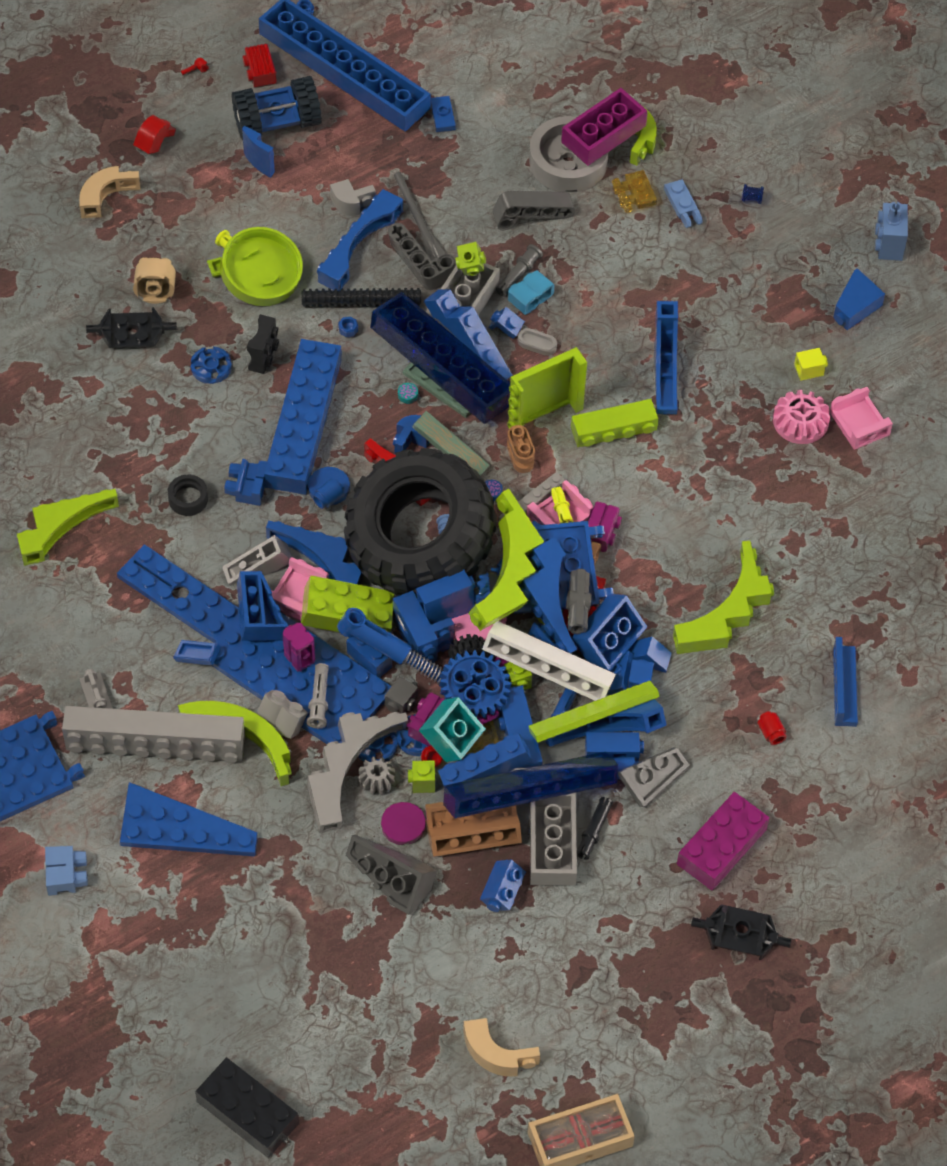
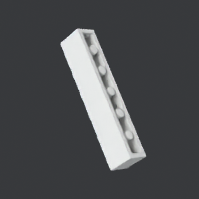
M499 621L493 624L482 648L486 652L594 701L606 697L616 675Z

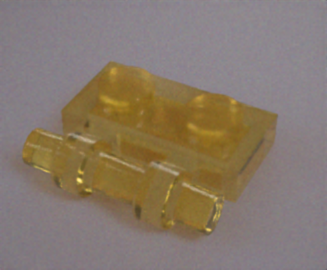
M644 170L625 174L624 182H620L619 178L612 180L613 191L618 195L619 204L626 213H630L633 210L631 204H636L638 209L657 205V198ZM630 190L631 195L626 196L625 191Z

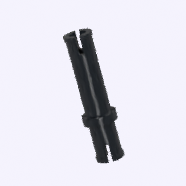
M605 797L599 799L587 830L583 831L581 835L582 841L577 850V857L580 859L585 855L584 860H588L594 845L599 841L600 831L613 806V801L609 798H606L605 802Z

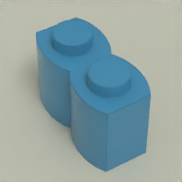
M538 270L528 273L523 281L515 283L509 288L508 301L526 315L554 294V284Z

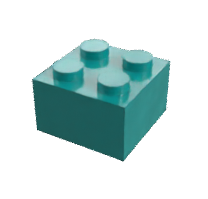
M459 697L443 700L419 729V732L445 762L461 760L485 731V727Z

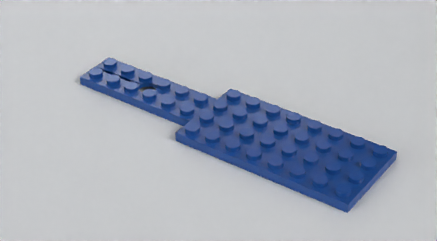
M145 544L117 572V578L211 642L218 643L221 649L212 667L261 700L269 691L278 690L283 692L291 702H297L302 705L303 709L308 713L302 728L325 744L334 741L342 743L338 728L339 717L350 712L355 714L361 713L362 719L365 721L367 718L373 717L385 703V694L392 686L307 629L306 631L314 638L315 661L304 670L298 672L292 666V662H289L284 656L283 640L242 641L239 608ZM178 587H184L188 590L189 594L186 598L180 597L175 599L172 596L173 590ZM281 613L288 626L296 624L295 621ZM323 663L329 666L325 699L328 703V710L325 711L327 723L325 727L317 729L307 725V718L310 717L308 705L313 698L315 665Z

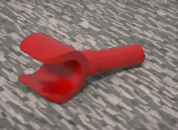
M199 57L195 60L194 65L181 70V74L184 75L196 69L203 73L209 69V66L203 58Z

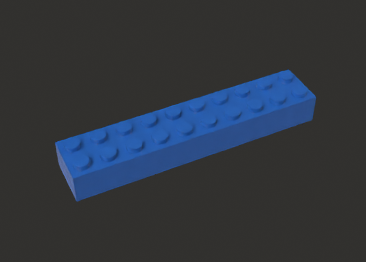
M279 0L259 18L260 35L406 132L431 109V94L292 1Z

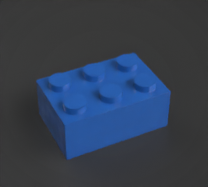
M609 594L588 618L587 631L581 634H574L571 639L586 661L610 671L645 631L647 625L627 595Z

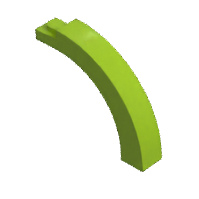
M196 701L178 705L179 713L243 717L245 737L258 745L268 756L280 786L289 784V775H292L289 763H291L289 749L281 735L264 718L244 707L220 701Z

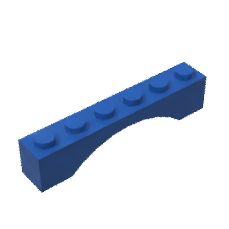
M384 189L378 195H375L369 207L362 211L357 222L352 223L349 232L341 237L337 247L329 252L325 262H321L318 266V283L332 290L335 288L341 290L349 280V261L357 245L372 232L392 225L403 212V199Z

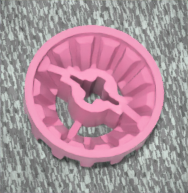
M798 390L796 394L790 391L786 393L785 397L779 398L774 409L773 424L778 434L787 441L796 444L813 443L825 435L830 421V409L828 405L824 404L822 397H814V392L810 391L809 395L802 393V390ZM800 400L795 406L789 407L793 401Z

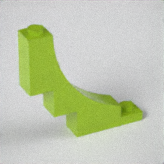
M510 489L503 491L495 500L499 510L504 513L503 518L498 522L503 542V561L499 578L491 593L484 600L476 604L468 613L471 622L480 631L521 609L528 601L518 585L536 572L527 556L531 554L534 548L544 543V540Z

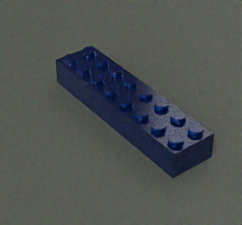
M399 293L372 311L370 328L483 424H486L509 408L510 382L404 293Z

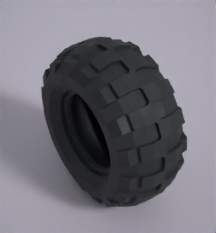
M421 448L420 452L407 449L396 452V457L387 461L385 459L380 460L373 465L372 468L374 470L367 477L362 476L354 488L355 495L353 498H349L344 517L347 520V526L344 527L346 545L351 553V558L362 574L373 585L380 586L396 596L413 591L417 598L416 588L446 576L450 577L463 571V569L468 577L473 576L479 570L478 564L482 559L485 560L493 545L491 536L496 532L497 514L494 510V500L489 488L477 470L472 469L465 460L454 454H443L441 450ZM429 498L438 499L449 504L447 524L441 534L433 541L413 548L401 547L392 543L391 530L393 523L406 506L415 501Z

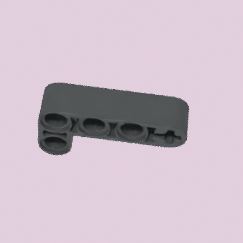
M506 191L499 196L492 212L498 229L504 231L511 229L518 218L565 219L575 214V208L568 192Z
M394 223L390 225L388 234L391 246L421 285L428 290H433L443 285L456 266L454 257L450 254H442L431 260L403 224Z

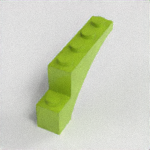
M116 489L102 490L90 495L84 494L77 498L63 499L59 502L41 504L38 507L32 508L37 529L17 533L24 566L45 561L44 557L53 545L77 524L96 514L119 507Z

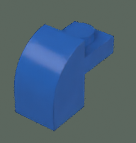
M409 415L397 423V434L393 440L395 455L396 452L407 450L411 442L427 448L430 442L412 428L421 415Z

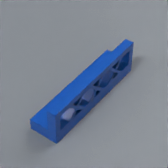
M836 637L833 647L835 726L857 727L855 646H843L842 637Z

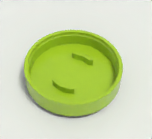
M266 227L247 228L235 234L226 244L220 263L221 277L227 289L241 301L255 306H272L288 299L296 290L303 269L302 257L294 242L283 233Z

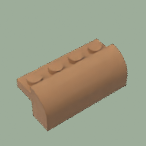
M514 791L425 805L426 826L433 857L522 843Z

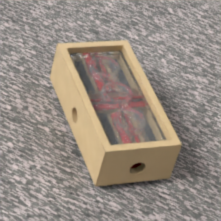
M618 1094L528 1123V1136L540 1166H576L631 1148L635 1138Z

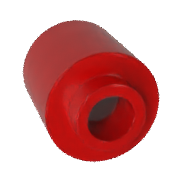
M767 711L760 715L757 724L766 741L770 742L771 745L783 742L787 738L786 730L777 713Z

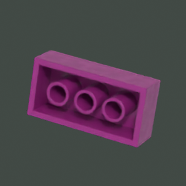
M619 88L563 126L561 143L589 166L646 127L648 111L626 91Z
M734 791L680 850L677 865L713 891L768 828L770 817Z

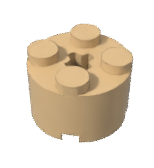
M141 258L135 268L133 285L135 295L143 297V301L152 304L166 302L168 297H172L176 271L171 264L172 262L167 258Z

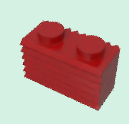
M268 44L246 47L245 55L242 56L244 67H248V70H246L248 81H252L253 87L277 83L276 71Z

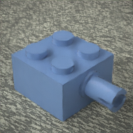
M895 202L883 203L882 211H878V223L875 225V235L878 238L875 240V251H878V259L902 261L908 237V204H901L899 202L897 204Z

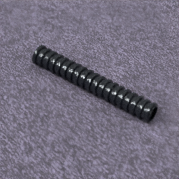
M318 288L315 291L303 289L301 291V300L303 307H306V305H309V307H312V305L316 307L322 305V307H325V305H328V307H331V305L335 307L347 305L350 307V304L357 306V304H360V306H363V304H366V306H369V304H373V306H376V304H379V306H382V304H385V306H388V304H392V306H395V304H398V306H401V304H404V306H407V304H411V306L417 304V306H420L421 290L420 288H417V290L410 288V290H407V288H404V290H401V288H398V290H394V288H391V290H388V288H385V290H382V288H379V290H375V288H372V290H369V288H366V290H363V288H360V290H356V288H353V290H350V288H347V290L343 288L341 290H337V288L325 290L322 288L321 291H318Z

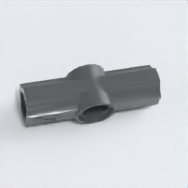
M577 569L570 573V587L566 600V609L569 610L568 630L572 634H581L588 629L591 593H589L590 573L586 572L585 569Z

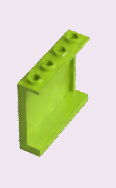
M577 347L511 376L509 386L510 398L508 399L509 422H507L509 429L515 425L522 426L568 404L572 406L576 413L583 410L587 361Z

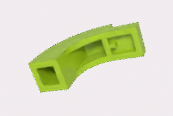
M649 111L647 112L646 127L635 133L638 139L631 150L630 163L636 166L641 159L645 158L647 153L652 155L655 149L657 127Z

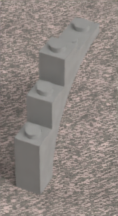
M350 712L339 717L338 728L342 743L334 741L324 746L322 755L327 772L323 770L315 771L308 775L307 786L319 833L341 828V788L348 770L361 752L373 742L390 733L406 729L408 723L406 713L393 712L386 717L378 718L373 716L363 721L361 713L355 714Z

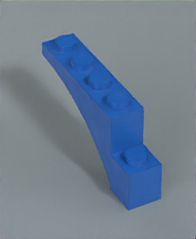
M438 289L424 300L433 318L440 321L466 347L494 387L500 386L512 376L473 306L461 307L451 289Z
M657 301L654 343L656 413L677 415L678 301Z
M268 520L266 525L267 539L274 535L286 542L289 547L305 555L318 567L324 569L329 574V579L361 585L363 581L362 572L355 563H347L350 550L346 545L345 538L333 537L322 532H313L299 526L293 527L279 521L273 522Z
M553 537L532 550L530 561L540 571L523 580L520 587L527 600L529 599L533 606L532 611L535 616L541 618L545 624L543 625L544 630L556 641L555 646L573 655L577 648L565 625L559 598L560 568L566 553L557 539Z
M653 699L546 739V743L551 747L564 741L586 736V732L643 731L650 733L667 725L664 710Z

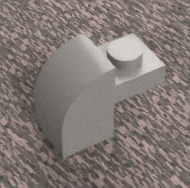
M349 179L330 185V198L339 212L349 216L360 215V208L369 206L376 195L373 185L354 190Z

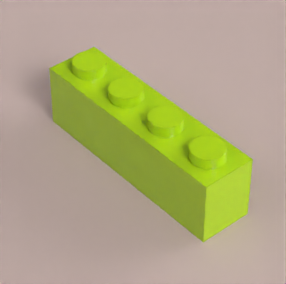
M651 399L571 416V430L577 448L589 447L601 442H611L619 438H630L633 435L642 433L648 434L656 431L658 426V416Z

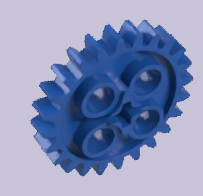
M466 650L463 657L457 653L455 660L450 658L449 665H444V672H441L440 675L442 680H440L439 686L443 687L440 694L446 695L444 700L459 697L476 718L478 713H481L482 717L486 718L487 711L494 715L495 709L500 711L502 704H506L507 697L510 694L511 682L508 681L510 674H504L506 666L499 668L500 660L492 661L493 655L486 658L485 651H483L478 656L476 650L473 651L472 655H469ZM474 669H480L483 673H478ZM456 678H461L465 682H459ZM487 686L493 687L494 690H493V691L488 690L486 687H487ZM467 696H473L476 700H471Z

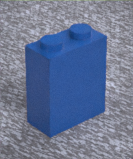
M464 569L450 577L446 576L416 588L417 599L431 625L450 617L453 619L469 613L475 606L476 594L473 590L476 588L472 576L468 577Z

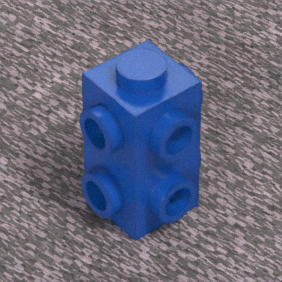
M512 859L496 861L480 900L493 912L510 910L514 904L516 894L522 885L526 871Z

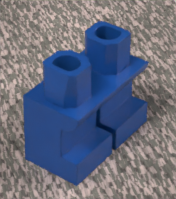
M242 459L241 464L230 463L229 477L238 479L237 481L226 480L225 494L235 496L236 502L261 506L265 489L264 472L267 461H259L258 464Z

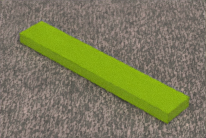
M647 681L529 725V731L538 743L660 697L659 692L651 681Z

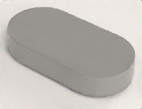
M530 328L523 329L518 333V344L524 349L546 356L554 354L557 350V340L551 335Z

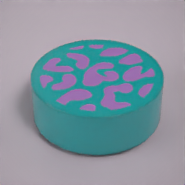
M403 383L399 386L398 399L401 402L410 404L417 400L418 388L413 383Z

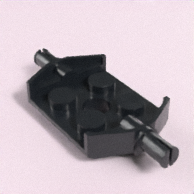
M152 307V312L111 313V309H108L98 325H86V333H99V336H102L109 348L154 347L162 334H165V331H177V322L162 321L154 307ZM131 329L137 330L135 334L127 333Z
M722 904L706 920L693 917L691 927L706 930L712 950H714V947H720L760 956L759 960H762L773 946L780 945L790 948L792 939L778 936L771 915ZM744 925L748 928V931L746 933H739L735 927Z

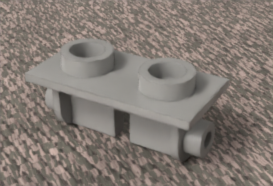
M87 669L84 677L79 680L88 707L113 709L101 673H96L93 669Z

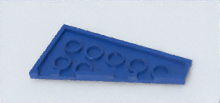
M129 782L120 846L255 857L257 832Z

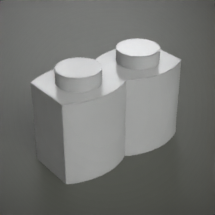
M271 690L266 693L257 711V714L270 723L278 733L290 739L299 734L308 714L302 705L297 702H291L283 692L278 690Z

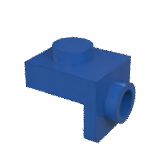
M505 307L493 313L490 318L492 322L488 328L492 330L498 327L513 339L517 336L525 321Z

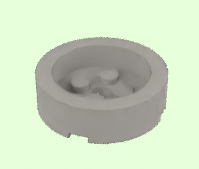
M573 116L557 117L546 121L535 130L530 141L529 162L533 176L542 185L557 192H565L566 190L582 192L590 189L603 178L607 170L608 153L587 166L561 143L562 127L576 118ZM573 157V160L565 161L563 158Z

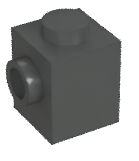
M399 676L385 694L386 708L392 713L399 712L400 714L411 711L418 698V687Z

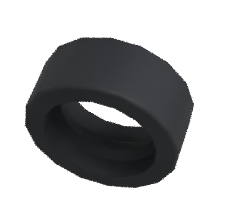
M191 474L181 475L169 484L167 489L169 505L177 514L193 516L200 513L208 503L207 486L198 476ZM191 487L200 491V497L191 503L180 502L175 497V494L183 488Z

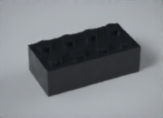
M227 1057L195 1091L197 1103L267 1158L276 1151L299 1125V1115L294 1109Z

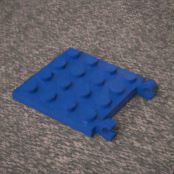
M588 521L534 526L544 540V543L555 537L566 553L565 558L561 562L559 575L561 610L566 609V600L570 587V573L577 569H585L586 572L590 573V607L599 606L600 600H604L609 594H614L613 588L598 589L590 538H602L605 534L604 526L589 527ZM529 599L514 614L532 613L533 606Z
M53 711L47 712L41 719L34 715L0 730V821L73 789L72 782L85 777L80 763L73 765L67 772L65 771L45 732L46 729L58 725Z

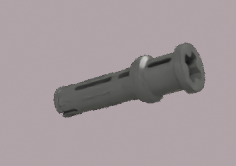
M533 244L528 245L527 251L517 258V264L496 287L499 295L503 292L502 296L505 297L509 288L517 283L525 272L532 270L533 264L537 259L542 258L543 253L537 246Z

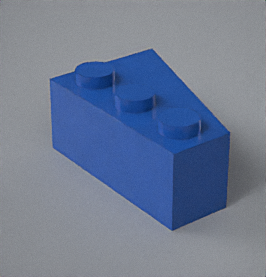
M240 571L237 592L242 641L283 640V631L288 627V624L284 621L280 608L272 597L271 589L262 571Z

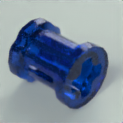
M744 184L742 202L749 200L761 204L764 187H749L747 184Z

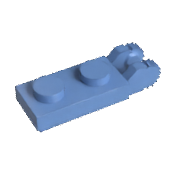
M683 179L664 184V191L686 228L691 227V220L689 218L691 215L697 225L703 222L702 216Z

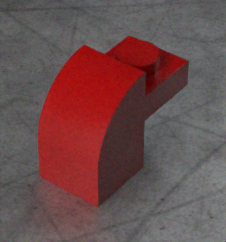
M151 115L139 128L133 145L148 154L159 152L163 139L174 136L176 128L171 126L169 121Z

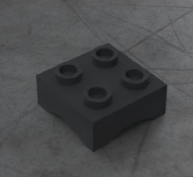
M260 314L258 318V331L247 344V351L251 356L248 370L264 374L266 368L272 364L273 351H277L279 346V339H277L279 328L276 327V318Z

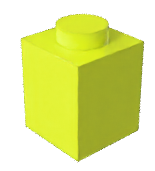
M820 348L797 352L794 366L800 381L824 376L825 367L828 366L826 356L822 355Z

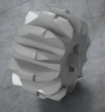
M373 756L372 762L365 760L364 767L359 768V782L363 784L364 790L370 789L371 794L379 791L382 795L383 789L390 791L391 785L396 782V769L392 768L391 761L384 763L383 756L379 761H376V758Z

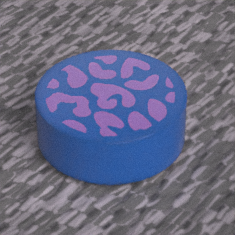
M487 480L485 483L495 501L503 492L502 484L497 480Z

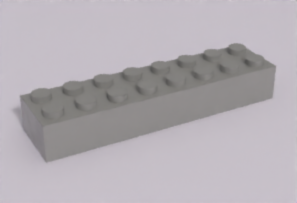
M65 706L62 732L66 750L74 753L84 751L93 752L94 754L114 753L119 756L131 754L139 757L159 756L164 759L177 757L184 760L203 759L205 761L224 760L229 763L243 762L245 746L243 717Z

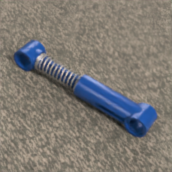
M349 608L338 622V630L343 636L357 638L400 665L408 663L407 666L411 665L410 668L418 669L417 672L421 671L420 674L428 675L427 678L431 677L430 680L434 679V682L437 681L438 685L440 680H442L440 678L441 672H444L442 667L435 666V663L428 659L425 660L422 654L419 656L418 653L415 654V650L412 651L411 645L366 619L365 614L360 609ZM456 678L459 682H465L461 678Z

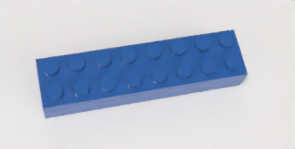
M301 339L264 472L265 488L306 495L309 478L313 471L342 361L341 345Z

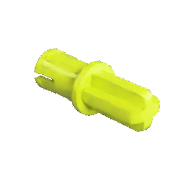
M562 487L552 488L551 495L555 504L553 508L558 514L560 523L574 522L569 509L570 503L566 501Z

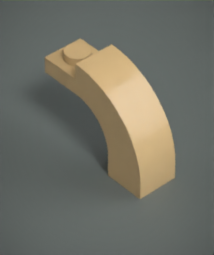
M114 166L93 174L84 183L80 192L81 218L101 217V204L105 197L113 192L140 190L139 171L119 172V166Z
M487 1018L464 1021L463 1032L467 1049L473 1059L487 1071L501 1076L514 1077L518 1076V1067L529 1069L539 1065V1047L518 1050L501 1048L490 1037Z

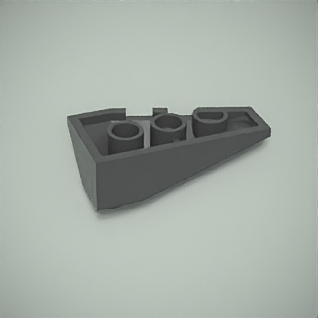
M352 835L346 852L348 859L362 874H366L374 882L373 886L387 896L386 900L392 906L408 915H411L429 894L438 871L417 859L357 835Z

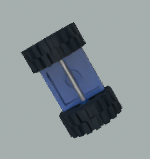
M312 76L293 79L290 82L291 86L254 93L253 89L249 88L232 92L234 117L242 141V128L244 126L260 133L262 137V132L294 125L305 128L321 124L320 102Z

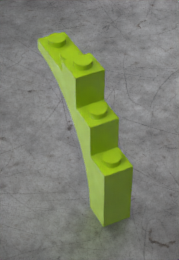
M750 540L742 541L741 574L738 583L729 597L707 615L690 622L674 625L673 640L677 654L728 648L729 639H732L731 628L749 626L750 618L753 617L752 607L770 605L771 596H774V587L772 583H769L767 575L761 576L760 566H756L755 562L757 561L756 549L752 548Z

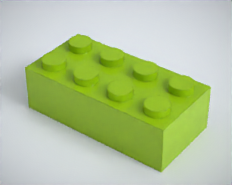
M310 575L304 587L301 623L303 626L339 632L337 625L349 608H358L365 614L366 619L390 632L392 628L394 594L384 589Z

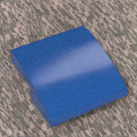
M244 126L242 133L246 158L256 169L271 178L275 173L273 147L261 142L260 133Z

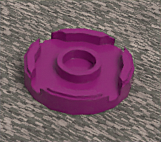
M399 802L392 804L384 811L381 818V828L383 835L390 842L397 845L412 844L422 837L425 831L426 819L418 806L409 802Z

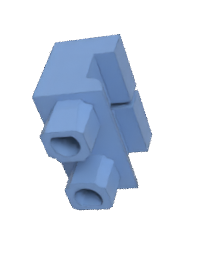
M73 846L45 847L46 888L48 896L57 895L59 891L76 893V887L88 885L87 871L75 872V867L87 866L86 851H73Z

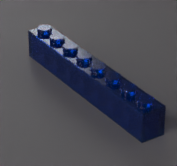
M605 751L444 786L443 805L455 819L617 784L618 764Z

